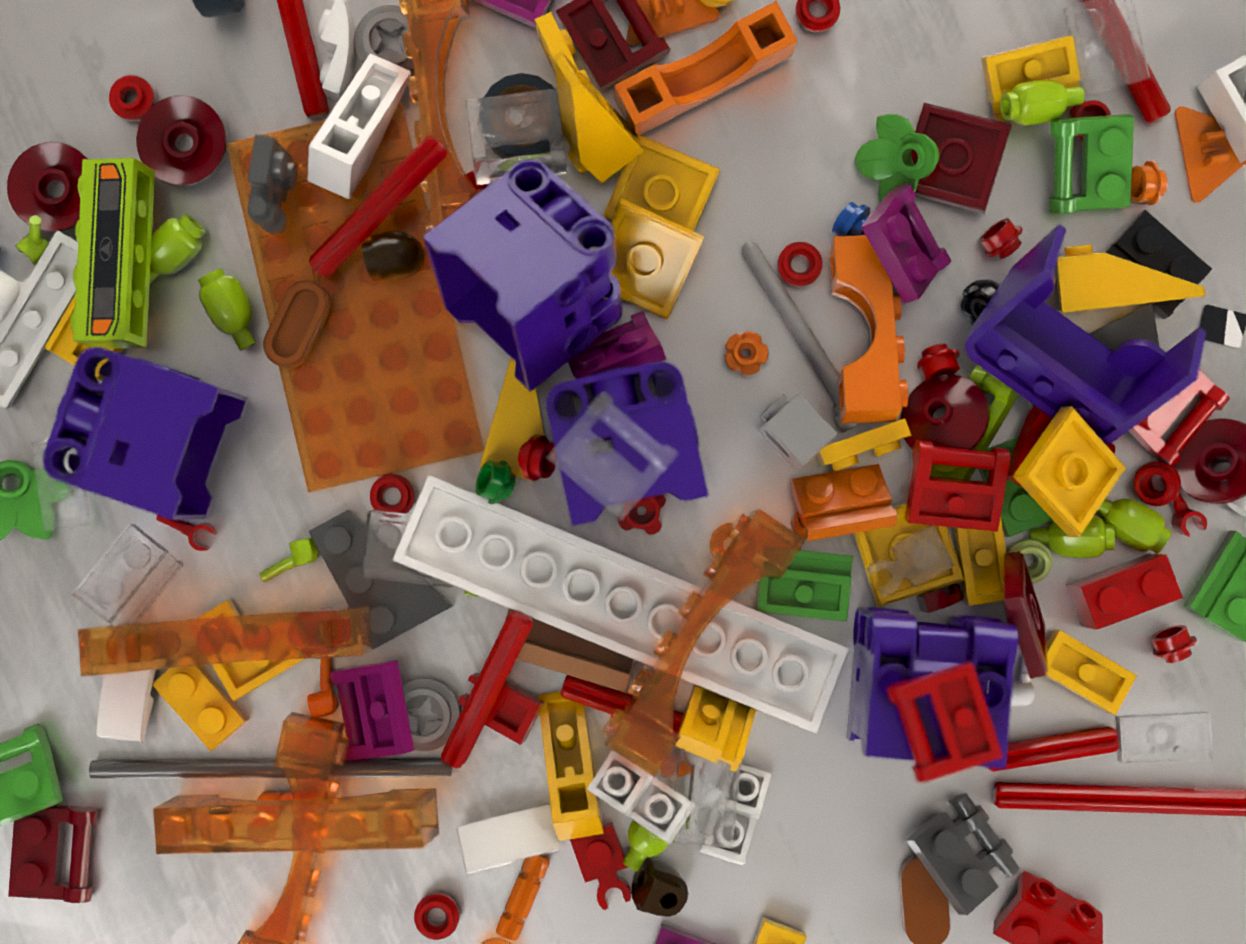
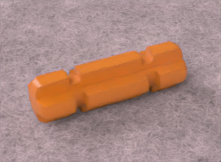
M539 855L524 860L521 868L523 873L518 874L505 906L507 912L502 913L496 928V933L503 938L516 941L519 938L525 923L523 918L527 919L540 888L541 882L539 879L544 878L550 863L549 858Z

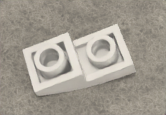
M334 0L331 10L326 9L324 11L318 28L323 45L329 53L334 54L333 58L327 57L324 61L320 73V82L323 83L322 89L328 98L336 102L340 100L353 80L356 64L355 27L352 14L344 0Z
M112 640L100 695L96 731L98 737L143 743L154 703L150 691L161 654L157 646Z
M614 750L610 752L587 788L597 797L669 844L672 843L696 805Z
M727 763L699 852L742 866L747 858L756 821L761 816L772 773L744 764H740L737 771L734 772L729 770L731 764Z
M550 804L493 817L456 829L466 874L508 865L513 861L556 852L560 849L559 840L552 822Z

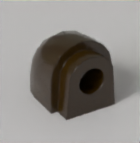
M403 231L371 235L370 242L362 243L365 266L373 281L382 279L387 283L411 277L422 268L425 261V251L422 244L413 235Z
M646 857L639 871L634 873L631 894L637 910L667 917L676 915L682 910L688 899V888L683 878L672 866L660 860Z

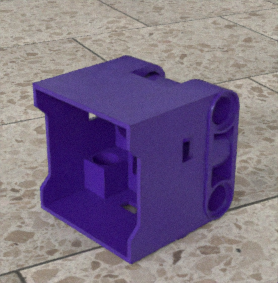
M523 160L514 164L509 171L423 236L445 309L459 323H476L516 362L515 378L529 392L570 359L585 351L597 337L616 324L622 316L623 307L620 284L616 277L610 273L615 267L617 260L612 226L579 193L571 189L546 165L537 160ZM592 247H600L596 250H589ZM603 297H608L606 300L599 301Z
M94 347L87 349L77 359L65 394L58 406L56 420L43 454L42 462L44 469L50 477L57 481L171 520L206 519L213 499L206 485L226 425L241 418L248 397L202 382L200 378L138 357L131 358L105 348ZM109 359V362H105L99 369L98 374L104 375L102 383H100L96 378V367L102 360ZM74 448L77 454L70 453L68 457V466L74 472L69 473L64 465V457L69 450Z
M660 361L635 367L628 366L591 374L589 377L562 382L555 385L549 391L546 398V410L572 526L596 521L605 506L670 493L679 500L689 501L709 496L698 449L699 439L692 408L688 404L681 372L674 364ZM651 379H653L656 396L648 388L647 383ZM573 397L582 401V407L577 415ZM612 440L613 451L592 454L590 444Z
M858 607L853 627L854 653L846 738L849 741L860 739L864 756L914 761L896 703H890L886 687L900 681L915 679L970 661L974 665L1003 754V758L978 765V767L1006 769L1013 673L1018 651L1017 627L1013 624L1002 622L1001 619L965 615L951 616L949 624L918 622L916 617L909 614V611ZM925 694L916 697L915 700L934 758L948 755L929 695Z

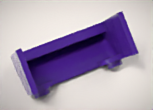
M1058 224L1008 272L971 327L965 343V350L972 361L1050 417L1054 418L1061 407L1072 406L1105 444H1109L1197 380L1206 331L1198 327L1167 352L1145 339H1131L1122 343L1114 351L1110 350L1044 302L1052 294L1056 278L1053 271L1066 233V228Z

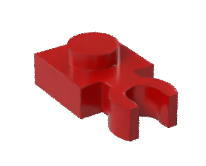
M480 673L470 675L468 681L475 684ZM505 681L484 725L521 745L526 741L545 702ZM465 693L459 697L458 702L463 707L470 694Z
M613 821L603 825L604 834L570 839L585 883L595 879L599 881L597 902L603 910L609 908L608 899L605 894L610 888H618L621 890L625 902L631 901L629 883L617 874V871L628 867L622 863L625 855Z

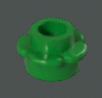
M491 460L487 461L482 466L476 480L475 488L477 495L489 499V504L499 502L501 499H507L515 486V474L511 473V467L504 460L498 463Z

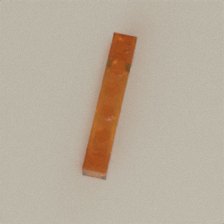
M399 0L400 9L403 14H407L409 31L403 32L404 48L408 59L413 58L415 75L409 76V90L413 103H418L420 120L414 122L416 142L419 145L426 136L431 135L437 138L448 151L444 160L421 182L423 191L429 193L431 210L425 212L427 232L484 190H477L466 175L452 142L446 114L445 80L451 46L461 21L470 19L468 0Z
M760 509L750 512L748 516L742 513L734 522L727 535L733 539L724 555L716 552L703 572V575L708 580L699 594L694 590L690 592L678 611V614L683 616L680 624L674 633L667 629L653 650V653L658 655L657 660L649 672L641 669L628 689V692L633 697L624 711L617 708L603 728L602 732L608 735L603 744L653 777H656L680 739V736L673 732L675 697L684 666L699 637L717 613L746 587L766 576L771 580L780 579L805 541L803 537Z
M369 605L99 625L78 629L81 676L120 674L233 662L360 656L372 651Z
M291 712L283 721L274 766L284 769L293 798L295 842L292 864L283 893L274 911L256 931L246 930L237 944H299V941L306 942L312 922V914L305 913L308 897H316L322 873L321 870L314 869L318 853L325 854L331 831L330 826L324 825L327 809L334 810L340 789V782L333 781L336 764L344 765L349 746V738L342 737L345 723Z
M436 788L392 789L389 792L360 796L285 801L222 798L219 794L177 795L153 808L156 854L421 849L439 835Z

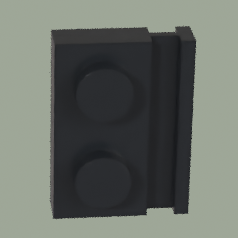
M1146 209L1136 216L1105 252L1197 285L1212 270L1209 265ZM1185 299L1153 302V308L1161 318L1166 319L1174 313L1173 311Z

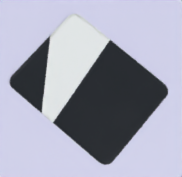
M1205 305L1200 323V328L1206 331L1205 340L1240 348L1246 327V314L1212 305Z

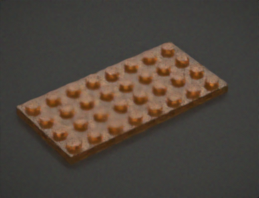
M402 102L398 103L368 170L349 199L307 181L309 145L326 120L264 134V136L274 137L292 156V163L297 164L295 188L293 191L288 190L286 202H281V209L287 216L286 228L277 234L266 232L252 221L248 215L251 184L247 179L255 137L227 143L269 326L286 291L296 282L304 280L313 281L323 287L331 299L330 314L308 359L300 366L294 368L279 366L308 493L481 453L485 449L454 317L444 307L423 236L433 228L422 182L362 242H370L371 235L391 231H403L413 235L422 244L425 251L423 266L415 275L387 283L382 279L373 281L365 266L362 243L328 277L319 275L308 262L309 257L414 150Z

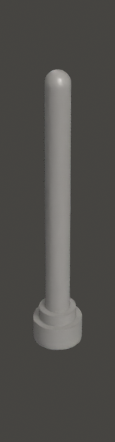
M753 241L746 242L742 246L743 256L837 404L834 407L838 415L835 417V420L843 433H846L861 423L840 424L837 382L839 374L758 244Z

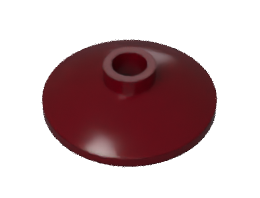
M177 95L160 100L144 114L138 126L136 145L142 163L155 170L156 178L168 184L187 186L207 179L217 170L225 156L227 135L223 121L211 106L195 97ZM185 137H192V148L188 151H181V140Z
M44 142L24 151L12 165L7 180L8 199L17 216L28 225L31 216H39L41 218V230L47 232L64 231L75 227L80 218L81 198L78 193V179L82 175V161L88 158L76 148L60 142ZM58 183H63L65 187L64 193L60 197L54 198L52 194L53 187Z
M938 375L932 377L931 380L922 382L908 396L907 407L902 408L900 420L906 419L911 436L904 439L912 450L916 440L932 441L933 446L973 450L984 437L989 424L990 409L985 394L973 381L960 375ZM946 407V412L942 417L933 418V414L938 408Z
M1224 418L1206 421L1179 453L1182 458L1174 468L1180 476L1181 489L1190 497L1204 503L1224 504L1241 499L1246 496V424ZM1220 462L1230 464V467L1223 472L1214 471L1215 466Z

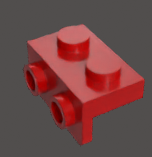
M1023 871L1018 878L1017 894L994 921L993 934L1011 944H1103V915L1090 903L1072 897L1056 888L1046 879L1038 878L1027 871Z

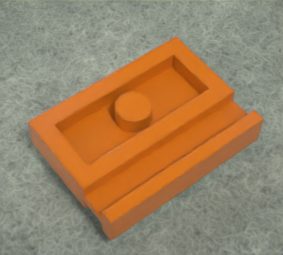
M879 464L793 478L791 480V492L801 524L804 525L807 541L896 526L897 512L893 510L892 499Z

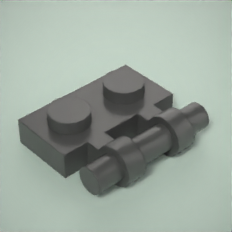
M255 134L247 179L251 184L248 215L252 221L266 232L277 234L286 228L287 216L281 209V202H286L288 190L293 191L295 188L297 164L292 163V156L274 137Z
M965 793L952 802L961 816L954 823L946 812L937 813L906 841L958 915L967 916L999 887L989 874V871L994 866H997L1005 878L1015 875L1020 867L1011 856L1013 850L1005 839H999L988 824L989 816L980 805L975 806L968 794ZM973 832L984 848L978 856L965 840V837Z

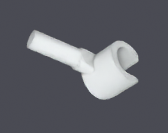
M1023 658L1019 682H1013L1011 707L1028 706L1035 698L1034 686Z

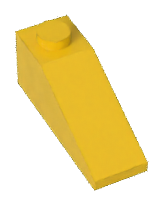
M560 51L553 59L562 131L572 148L567 152V155L581 174L589 171L597 180L603 183L644 152V149L627 121Z
M1092 244L1064 247L1065 256L1058 257L1055 265L1059 310L1062 313L1205 296V287L1101 251L1093 252Z
M510 358L480 466L482 467L489 460L496 463L504 460L511 467V473H514L515 477L526 479L518 465L519 450L522 444L527 442L531 436L535 434L546 436L538 389L536 387L529 392L515 378L516 362Z
M560 691L538 694L537 698L545 702L539 715L552 822L558 840L562 841L604 834L599 797L587 790L596 775L585 705L563 698Z

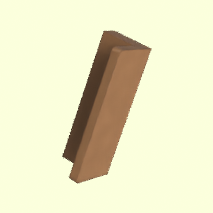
M508 609L507 616L511 614L514 610ZM532 618L533 626L517 660L622 692L626 691L634 659Z

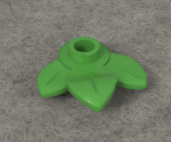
M898 114L878 116L876 129L879 138L862 145L854 158V163L861 174L872 180H879V203L891 190L905 183H910L915 192L919 179L929 176L939 161V150L935 142L927 135L915 133L909 120ZM912 149L918 154V161L915 165L911 159Z
M17 460L1 461L0 541L8 536L15 527L21 533L31 538L49 540L55 527V513L51 504L58 503L71 494L67 484L50 477L45 469L31 470L26 464ZM11 475L17 476L20 479V485L17 489L9 491L3 488L2 483L6 477Z

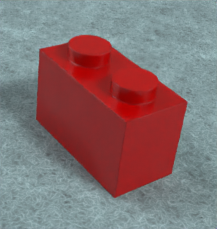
M1149 553L1066 584L1081 626L1095 630L1183 598L1167 554Z

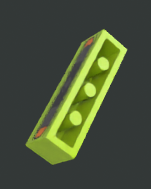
M135 158L83 159L82 175L78 179V193L81 198L80 218L75 227L78 256L77 265L73 270L76 294L75 309L71 314L70 324L73 331V341L93 348H146L155 170Z

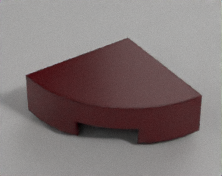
M959 583L916 596L920 611L926 613L949 607L964 599Z

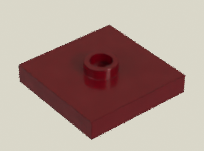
M924 102L915 133L927 135L935 142L939 150V161L929 176L919 179L915 191L916 196L985 214L1012 124ZM912 149L911 159L915 165L918 161V154Z
M1020 551L1004 554V611L1007 623L1017 627L1018 644L1030 679L1046 676V672H1048L1046 624L1023 553L1021 554Z

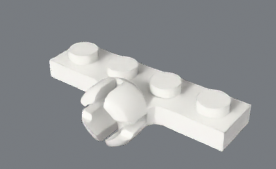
M58 230L31 275L25 281H19L0 271V406L6 409L12 405L76 293V287L73 282V270L77 265L78 242Z

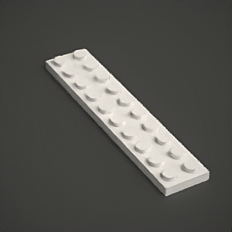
M428 475L395 552L393 561L514 611H521L538 621L817 734L848 653V648L496 502L489 504V499Z

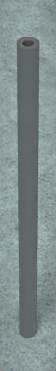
M441 758L359 759L350 761L346 759L91 761L89 776L91 779L451 777L452 768L450 765L443 763Z

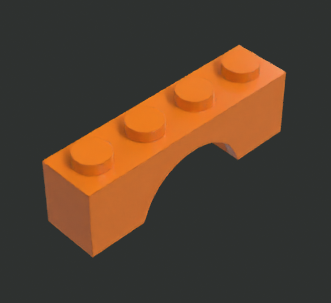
M775 1L736 21L727 32L701 50L669 64H654L615 84V101L637 138L638 134L642 135L792 57L798 40L778 2Z
M866 235L834 236L829 250L831 294L853 304L866 319L870 330V347L868 351L855 362L844 366L837 380L840 424L895 422L902 407H907L908 385L906 380H900L898 363H903L905 358L903 336H896L895 320H900L901 297L898 293H893L892 281Z

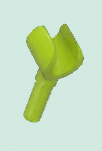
M39 216L30 217L29 233L15 245L20 253L23 252L33 265L38 263L49 244L42 236L41 218Z
M309 538L290 542L289 548L292 557L283 559L260 572L261 580L267 582L288 569L291 570L294 567L315 562L318 559V550L313 539Z

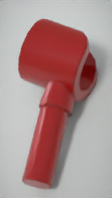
M1161 478V481L1165 487V481L1163 478ZM1179 492L1176 499L1172 501L1175 513L1172 516L1171 523L1174 530L1190 537L1189 531L1186 529V521L1191 516L1197 528L1206 530V517L1198 511L1189 509Z
M160 515L156 517L157 521L187 536L191 547L198 551H206L210 548L196 540L195 535L198 529H205L209 533L217 534L215 527L209 523L193 525L183 520H171Z

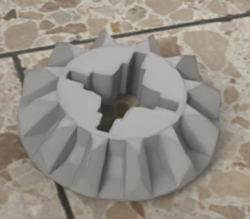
M384 5L372 9L360 20L355 31L354 44L356 53L362 63L365 62L371 53L410 70L416 69L418 61L425 54L426 34L421 22L411 11L397 5ZM381 29L384 34L388 33L391 37L396 36L398 33L402 34L398 39L402 54H399L398 51L395 52L391 48L386 49L384 52L381 51L384 43L378 30Z
M415 679L403 685V692L408 709L422 707L429 696L431 697L429 702L431 704V712L443 718V720H429L420 733L418 732L420 728L418 724L419 717L413 715V712L407 711L414 750L431 751L446 744L459 718L460 704L452 693L451 688L435 679Z

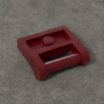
M573 0L556 10L558 18L567 30L601 91L613 86L644 66L659 61L671 50L663 37L658 38L637 0H616L643 46L634 53H632L604 5L609 0Z
M53 805L15 820L13 824L8 897L63 900L68 903L91 901L92 885L88 884L92 825L97 824L98 809L93 807ZM65 823L73 825L69 882H60Z

